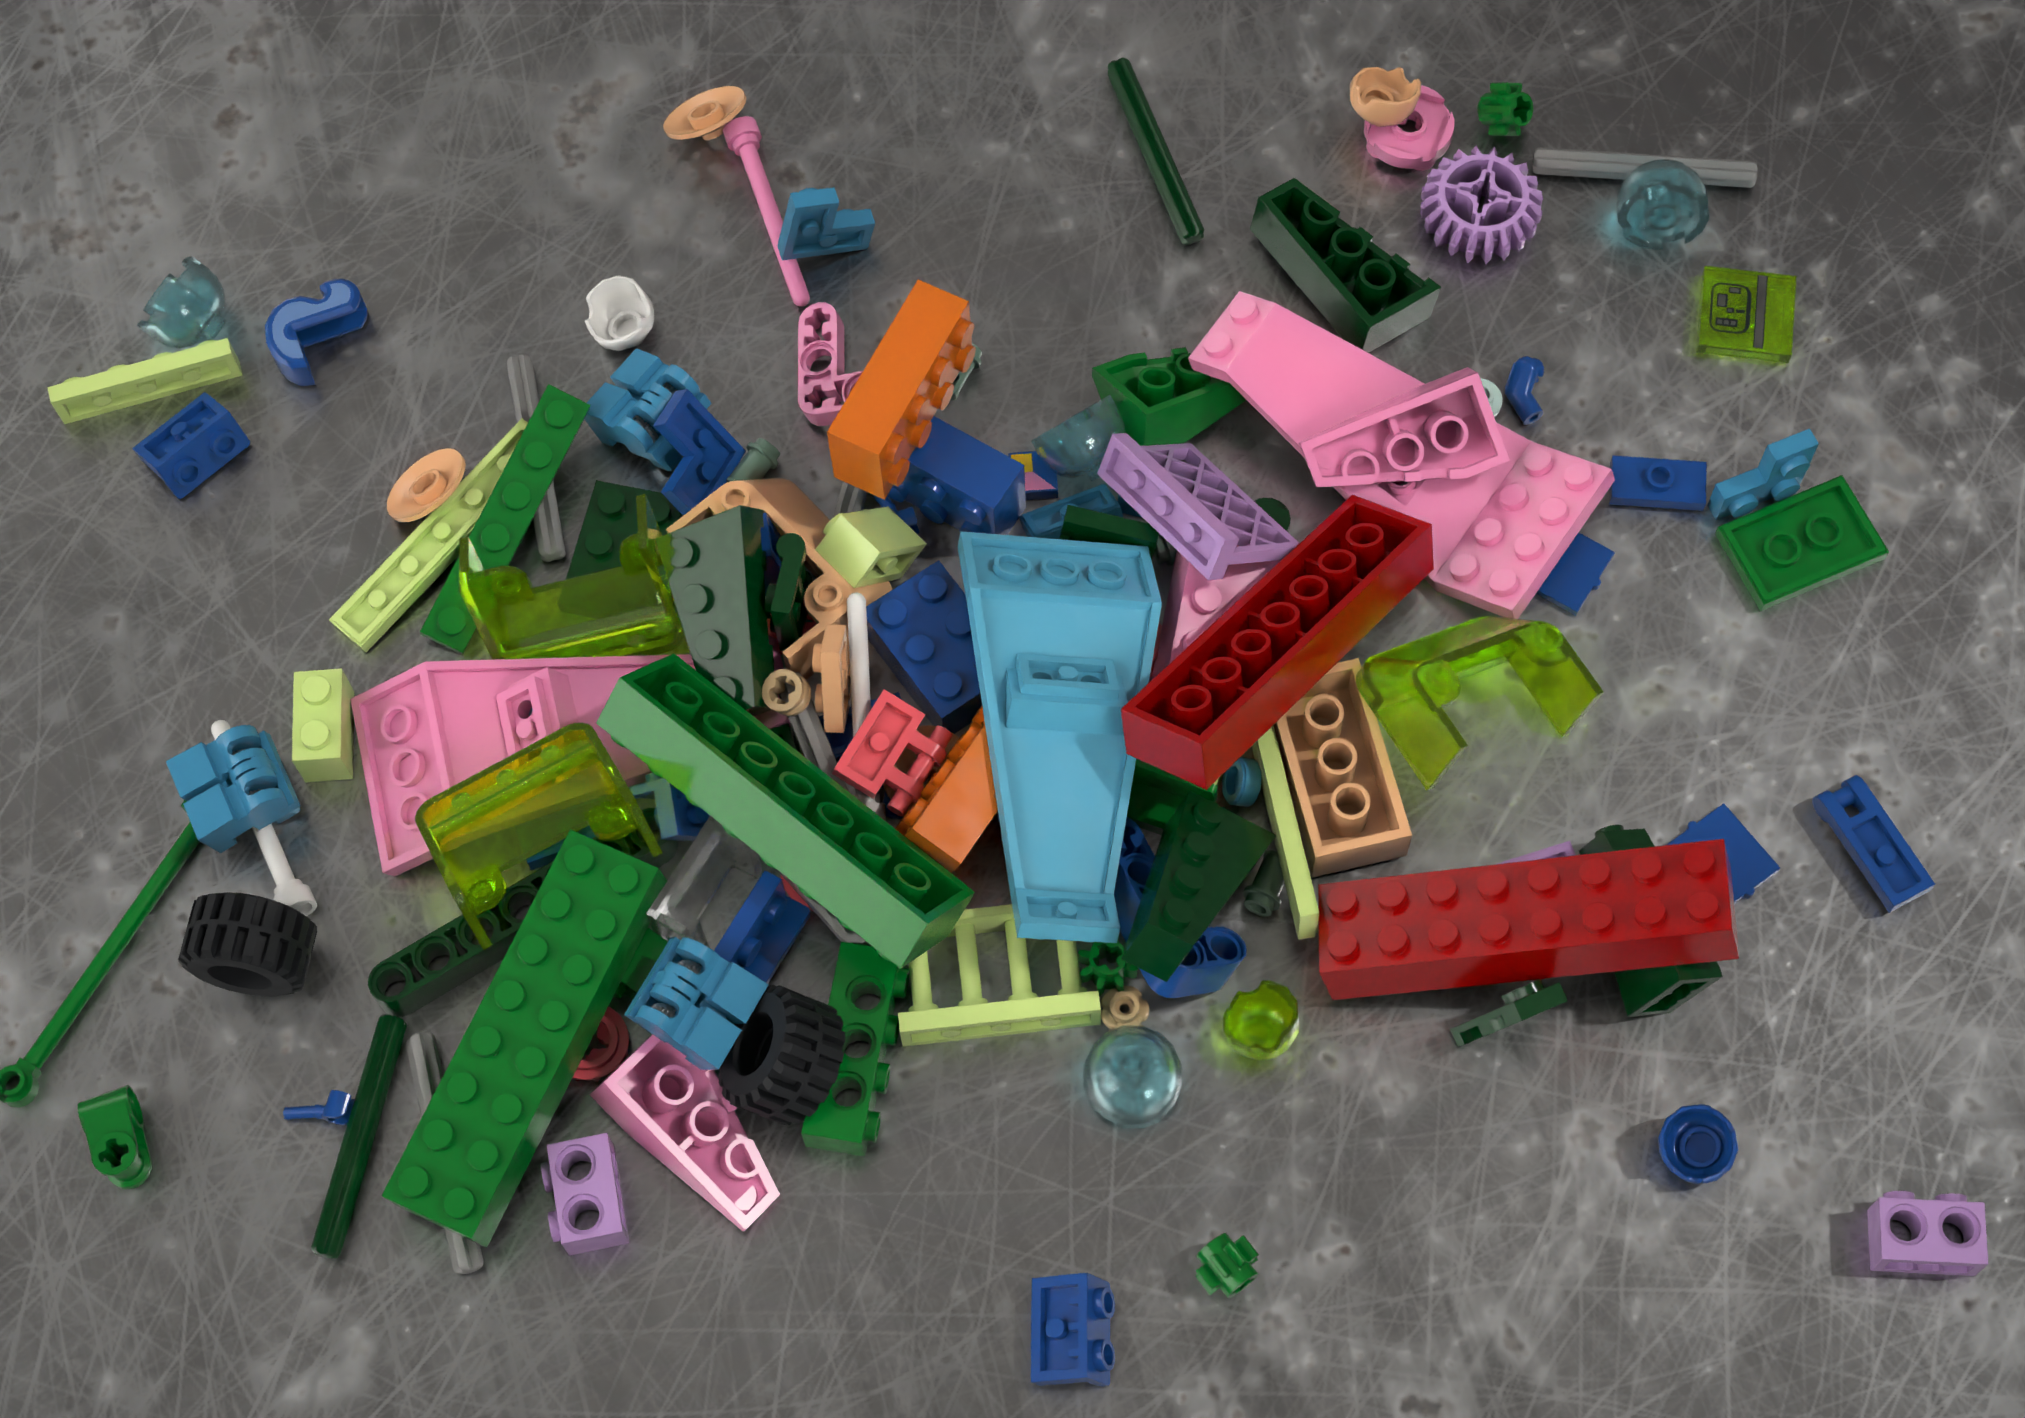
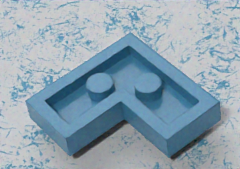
M835 187L825 189L806 188L799 192L790 193L777 245L781 259L789 260L868 249L875 226L871 209L855 211L843 209L837 211L839 199Z
M1809 428L1767 445L1757 468L1715 484L1707 504L1715 520L1731 514L1735 518L1750 513L1761 502L1771 498L1781 501L1795 494L1800 489L1801 482L1810 467L1811 460L1819 445L1811 429Z

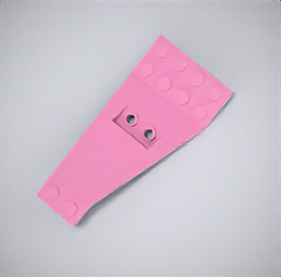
M1241 291L1238 292L1188 357L1194 371L1230 383L1303 457L1299 442L1425 384L1279 304ZM1497 423L1510 461L1468 478L1424 479L1407 482L1404 485H1401V483L1405 481H1391L1364 485L1333 486L1345 500L1353 494L1432 524L1434 569L1424 579L1437 592L1516 622L1615 479L1611 468L1532 442Z
M768 635L769 644L773 645L774 671L784 669L777 639ZM691 654L677 655L695 669ZM669 655L425 661L351 698L382 873L394 877L472 840L645 782V775L653 773L648 768V765L630 750L615 743L611 735L597 725L596 722L620 677ZM531 708H532V709H533L532 714L529 716V712H530V710H531ZM774 710L754 716L769 729L786 723L790 724L787 716L779 714ZM540 751H541V752H542V755H541L540 759L538 760V755H539V753H540Z

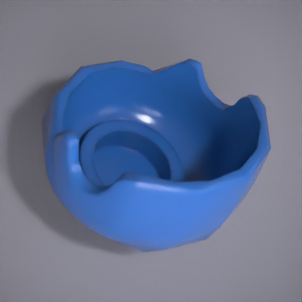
M1704 1104L1680 1107L1665 1119L1658 1135L1659 1153L1664 1164L1676 1176L1694 1184L1710 1183L1721 1178L1732 1169L1739 1150L1736 1132L1731 1122L1721 1112Z

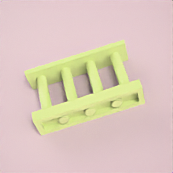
M1012 904L965 909L948 937L956 936L963 999L958 1003V1006L938 1008V1005L933 1004L928 952L926 951L909 963L913 1006L908 1009V1012L898 1013L903 1047L1101 1025L1099 991L1087 992V988L1082 987L1076 941L1056 940L1062 985L1058 995L1038 997L1036 993L1032 992L1026 938H1017ZM1005 931L1012 995L1008 997V1001L988 1003L987 999L982 998L976 934Z

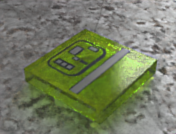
M1704 266L1701 280L1696 353L1789 363L1792 356L1797 276Z

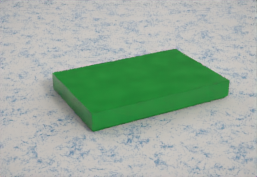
M1843 475L1718 526L1715 532L1717 539L1760 612L1886 559L1889 550Z

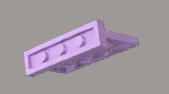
M1127 433L1112 434L1097 474L1207 580L1223 579L1228 565L1282 560L1299 544L1295 538L1191 443L1140 446Z

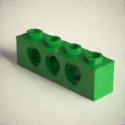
M841 941L828 1005L837 1010V1015L841 1016L843 1021L842 1031L845 1032V1043L842 1051L844 1056L838 1070V1077L835 1084L833 1083L824 1103L821 1102L817 1111L812 1116H806L804 1119L801 1134L806 1147L865 1157L868 1141L875 1143L877 1141L881 1123V1112H876L874 1109L877 1094H886L891 1064L884 1063L887 1045L895 1046L897 1042L899 1020L898 1016L893 1014L896 999L905 998L909 969H900L894 963L883 959L873 946ZM864 994H875L881 999L879 1004L870 1010H861L855 1006L856 1000ZM865 1041L871 1045L870 1051L863 1057L852 1058L845 1054L846 1048L852 1042ZM853 1088L861 1092V1098L852 1106L845 1107L835 1102L838 1093L844 1089Z

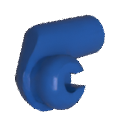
M1528 356L1521 357L1512 364L1504 388L1506 397L1524 425L1536 422L1544 414L1531 393L1534 384L1539 381L1538 376H1544V366L1539 359Z

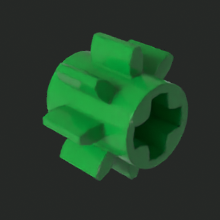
M1490 83L1491 92L1485 93L1480 97L1477 113L1479 120L1483 125L1490 126L1488 130V135L1519 136L1521 134L1520 126L1527 125L1533 115L1531 97L1527 93L1521 92L1522 83Z
M1119 936L1117 943L1092 942L1090 951H1078L1079 962L1089 965L1080 972L1081 983L1092 980L1097 986L1099 996L1104 993L1105 989L1115 988L1119 992L1124 991L1123 981L1125 977L1137 978L1138 967L1122 960L1125 948L1119 942ZM1106 958L1110 964L1116 962V969L1110 970L1106 964L1099 966V960Z
M1223 1233L1210 1241L1197 1253L1196 1258L1203 1266L1196 1270L1197 1275L1195 1277L1210 1296L1221 1289L1227 1298H1231L1257 1278L1258 1273L1252 1265L1258 1261L1257 1257L1259 1254L1244 1235L1233 1242L1227 1233Z

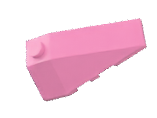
M1469 367L1419 386L1299 442L1316 487L1364 485L1391 481L1413 482L1440 478L1462 479L1510 461L1478 372Z
M652 1034L589 1095L629 1136L740 1230L745 1231L771 1205L780 1193L754 1141L748 1139L735 1112L737 1107L731 1105L730 1101L724 1098L722 1094L723 1087L719 1084V1078L715 1070H700L686 1060V1056Z

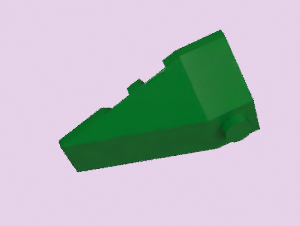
M1186 347L1171 349L1170 357L1147 360L1145 352L1136 353L1092 368V378L1114 434L1127 433L1140 446L1185 443L1245 402L1246 399L1230 383L1194 371L1188 360L1191 353H1188Z

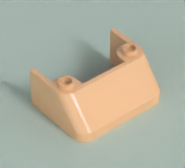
M784 478L727 482L666 529L667 534L742 505L761 509L763 513H767L780 536L787 533H795L803 538L806 546L804 565L817 578L806 589L804 602L808 614L817 624L785 649L782 654L786 669L795 673L799 672L807 680L815 674L812 665L813 648L815 643H822L826 625H846V635L848 638L847 598L849 595L856 592L861 593L866 599V606L890 592L892 590L891 584L887 581L853 588L815 550L825 537L823 530L830 520L792 481Z

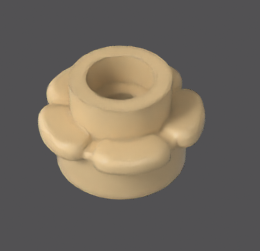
M1124 986V991L1120 992L1117 989H1110L1101 1000L1103 1007L1101 1011L1102 1022L1115 1032L1122 1034L1133 1033L1140 1028L1142 1022L1146 1021L1149 1016V1004L1146 1000L1142 999V993L1135 987ZM1122 1005L1129 1007L1127 1013H1122L1119 1010Z

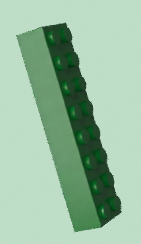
M673 653L628 673L617 681L596 724L609 733L615 743L627 748L645 762L651 772L666 779L681 791L692 805L703 809L718 821L729 835L740 839L759 854L765 864L779 870L795 883L806 897L816 900L836 916L843 927L854 931L872 945L883 959L894 963L901 969L949 936L975 892L676 654Z
M571 829L569 830L381 1195L382 1197L402 1209L485 1248L488 1247L670 885L658 867Z

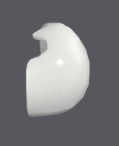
M617 275L604 279L586 297L589 306V318L585 320L586 326L595 341L605 349L622 351L638 346L644 341L653 327L655 318L653 303L633 278Z

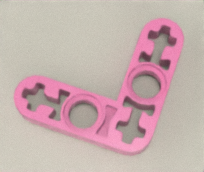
M817 302L808 306L802 312L798 322V404L811 424L828 426L832 424L843 406L840 402L846 401L863 371L845 374L843 321L831 304ZM827 320V322L822 324V336L825 340H821L815 330L820 328L822 321ZM822 356L832 357L830 365L825 370L820 372L811 371V366L816 359ZM823 397H827V398H828V399H825V400L822 401V407H820V408H815V407H814V406L820 405L821 398H823Z

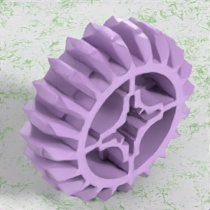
M1476 145L1471 150L1470 156H1467L1458 149L1454 154L1453 160L1443 157L1441 162H1439L1438 169H1432L1428 174L1427 182L1422 187L1420 197L1422 199L1420 215L1422 219H1425L1424 227L1426 233L1435 234L1434 241L1436 247L1449 244L1448 252L1450 257L1459 251L1464 252L1467 263L1474 258V255H1481L1485 264H1487L1494 253L1503 261L1509 256L1510 249L1519 253L1524 247L1525 240L1531 241V238L1534 237L1537 223H1540L1543 212L1541 210L1543 201L1542 191L1537 190V176H1527V162L1513 165V154L1510 153L1505 158L1498 157L1495 146L1488 154H1481ZM1484 196L1485 201L1482 212L1477 213L1480 199Z

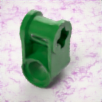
M125 1085L79 1102V1119L87 1137L95 1169L104 1176H108L109 1180L118 1188L127 1190L142 1185L150 1176L152 1159L143 1128V1113L131 1086Z

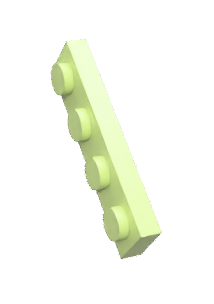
M228 338L218 341L207 340L196 347L174 353H160L152 359L130 365H116L105 372L94 375L72 377L66 379L61 384L47 388L50 403L63 423L68 424L243 376L239 359Z

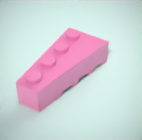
M1177 551L1152 680L1281 560L1228 565L1223 579L1207 580Z

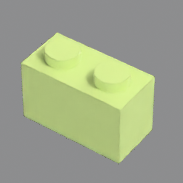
M887 506L837 514L825 526L823 530L825 537L815 550L853 588L901 579L927 543Z
M342 668L294 672L292 762L305 783L353 779L354 716L350 699L354 697V690Z

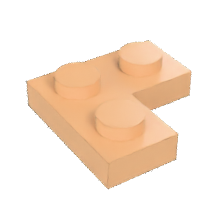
M827 624L822 643H815L813 648V672L821 673L822 684L816 685L815 711L816 713H823L824 732L844 733L851 704L849 640L846 635V625Z

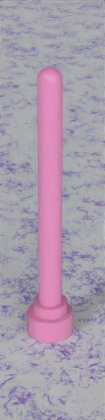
M743 116L735 118L723 128V135L727 146L737 156H741L792 301L796 306L804 307L809 303L810 295L797 259L782 260L777 246L783 220L758 153L760 148L759 142L762 139L759 127L753 117Z

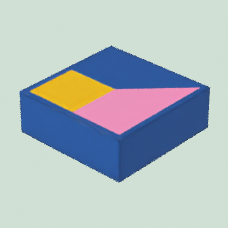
M1055 450L1008 453L1010 458L1024 465L1026 500L1058 498Z

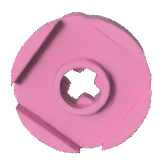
M1421 85V95L1414 111L1407 119L1400 123V125H1405L1407 120L1415 121V128L1418 130L1415 132H1405L1398 125L1378 127L1365 120L1364 135L1367 141L1366 148L1368 153L1372 157L1398 168L1415 169L1417 171H1426L1432 168L1435 161L1448 150L1454 131V116L1452 111L1450 114L1449 110L1445 107V99L1435 90Z

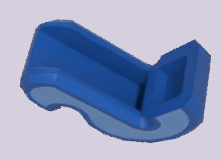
M333 279L320 285V291L323 295L322 299L298 296L286 299L272 309L265 323L266 344L280 373L288 381L300 386L316 385L304 348L361 329L364 326L368 310L358 287L349 280Z

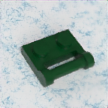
M795 533L782 535L776 543L777 554L782 563L777 584H769L765 599V611L771 613L770 631L776 633L780 651H784L803 636L808 615L804 595L808 586L813 582L811 574L806 571L804 565L806 557L805 542L801 536Z

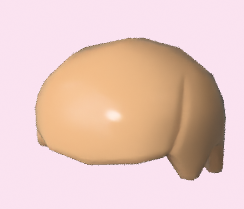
M1379 67L1363 68L1352 78L1350 83V101L1353 109L1364 120L1378 127L1394 126L1403 122L1412 114L1421 95L1420 79H1415L1410 83L1406 79L1401 67L1389 71Z

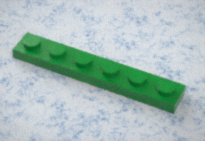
M550 384L547 385L424 622L420 635L461 655L464 654L591 405Z

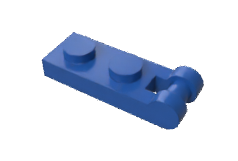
M1854 775L1841 782V788L1833 793L1826 790L1813 797L1812 802L1816 813L1832 828L1889 913L1932 890L1935 886L1934 881L1860 776ZM1850 805L1856 807L1860 812L1851 818L1844 810V808Z

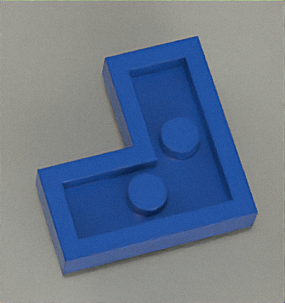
M688 389L675 391L653 425L683 456L661 491L682 515H685L727 482L726 479L731 475L746 452Z

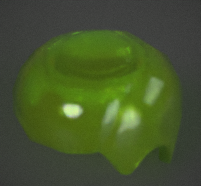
M1270 980L1261 981L1259 987L1253 991H1238L1232 999L1230 1007L1226 1009L1223 1015L1224 1038L1232 1049L1242 1057L1256 1060L1276 1058L1289 1049L1299 1033L1298 1001L1288 987Z

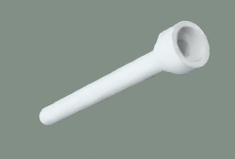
M857 592L852 593L847 598L853 737L871 710L866 599L861 593ZM855 788L856 794L853 796L886 821L885 803H880V794H876L875 798L872 799Z
M225 720L215 721L211 726L214 739L216 740L220 734L231 727ZM272 823L260 830L252 827L277 886L274 889L275 896L273 900L288 905L305 916L310 915L317 908L316 900L310 887L303 884L300 879H295Z

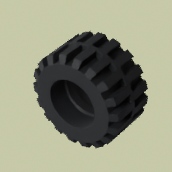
M232 892L202 895L197 897V900H194L178 961L186 971L198 979L229 991L255 996L294 994V992L301 991L304 986L317 935V926L310 918L296 909L268 898Z
M769 985L746 1024H734L742 1031L720 1066L719 1084L723 1087L722 1094L724 1098L730 1101L731 1105L783 1125L799 1124L804 1121L806 1116H812L817 1111L821 1102L824 1103L833 1083L835 1084L838 1077V1070L844 1056L842 1051L845 1043V1032L842 1031L843 1021L841 1016L837 1015V1010L832 1006L783 986Z

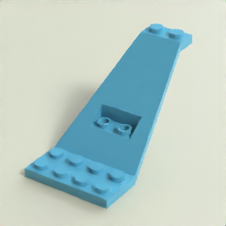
M961 531L958 553L969 614L1017 938L1117 943L1121 927L1114 890L1136 758L1126 754L1121 708L1149 683L1162 606L1148 546Z

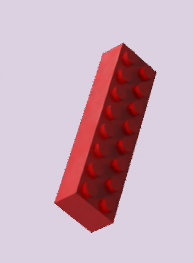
M1352 494L1121 708L1126 754L1207 790L1434 569L1432 524Z
M1724 839L1318 884L1319 973L1332 1000L1739 959L1732 874Z

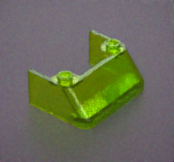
M646 494L636 496L638 533L630 535L620 545L619 556L622 566L533 587L528 575L517 567L498 566L484 570L469 536L459 539V592L492 660L656 655L671 651L682 643L684 639L683 627L655 538L662 536V533Z
M1481 616L1373 655L1365 661L1357 672L1355 679L1358 691L1427 791L1435 788L1468 747L1466 741L1443 710V708L1450 706L1459 696L1461 691L1459 679L1508 661L1561 737L1568 735L1604 693L1564 635L1555 626L1543 621Z
M586 723L567 725L431 797L419 807L415 815V822L453 899L483 950L492 946V943L478 915L495 907L504 897L507 884L501 872L563 840L570 829L577 832L590 826L594 835L601 840L621 839L637 829L653 857L663 853L635 797L594 728Z

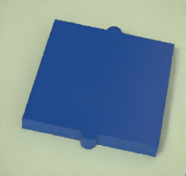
M1578 533L1536 594L1576 616L1591 591L1599 589L1601 584L1600 577L1614 557L1615 552Z
M1724 803L1699 822L1690 821L1687 825V830L1667 844L1673 845L1724 839L1731 867L1734 904L1743 897L1751 898L1755 888L1780 870L1779 865Z

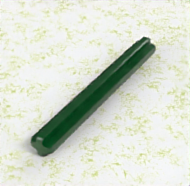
M1122 57L1117 61L1113 60L1107 67L1108 77L1180 241L1184 245L1200 242L1204 238V227L1133 67L1126 58Z
M383 1014L379 1017L311 1245L312 1251L324 1258L337 1259L341 1255L407 1028L404 1019L398 1016Z

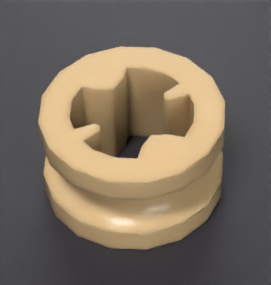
M778 669L770 673L765 679L762 686V698L771 710L785 716H796L809 705L811 687L803 676L794 671ZM785 683L795 687V691L788 694L789 702L778 698V694L785 691Z

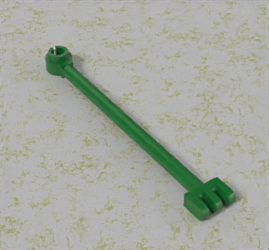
M182 803L181 807L186 812L185 807ZM191 822L186 826L23 1059L19 1058L16 1064L6 1066L0 1070V1100L3 1103H7L10 1107L20 1108L33 1102L39 1090L38 1078L42 1073L40 1069L200 841L196 837ZM19 1076L18 1086L12 1090H6V1084L9 1079Z

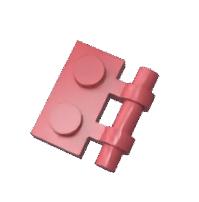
M884 689L838 761L832 774L872 799L875 798L883 783L895 792L887 808L894 814L903 817L911 803H916L921 797V792L924 789L923 784L933 767H940L947 756L945 748L953 734L939 725L934 728L929 738L916 730L926 714ZM905 748H908L917 755L907 774L894 767Z

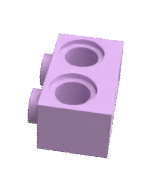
M608 1133L548 1144L549 1161L541 1163V1173L546 1193L554 1192L556 1210L548 1212L553 1242L561 1241L569 1256L629 1244L615 1147ZM579 1161L592 1163L591 1170L585 1178L577 1181L567 1178L568 1171L573 1164ZM586 1210H596L599 1212L598 1221L592 1228L587 1230L575 1228V1220L580 1213Z
M1890 1191L1884 1193L1883 1197H1879L1867 1210L1870 1271L1976 1276L1988 1265L1984 1202H1967V1196L1954 1193L1937 1195L1935 1200L1915 1199V1194L1912 1192ZM1890 1220H1898L1906 1224L1911 1232V1241L1898 1239L1890 1229ZM1943 1223L1956 1225L1963 1234V1243L1959 1244L1950 1241L1943 1232Z

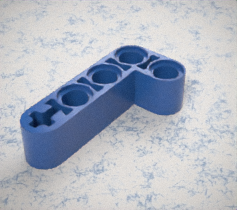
M1126 817L1114 890L1121 927L1120 932L1126 943L1155 857L1141 829L1129 817ZM1209 927L1167 982L1142 969L1140 971L1149 987L1158 995L1166 998H1180L1216 992L1223 988L1245 958L1247 948L1240 935L1226 927Z

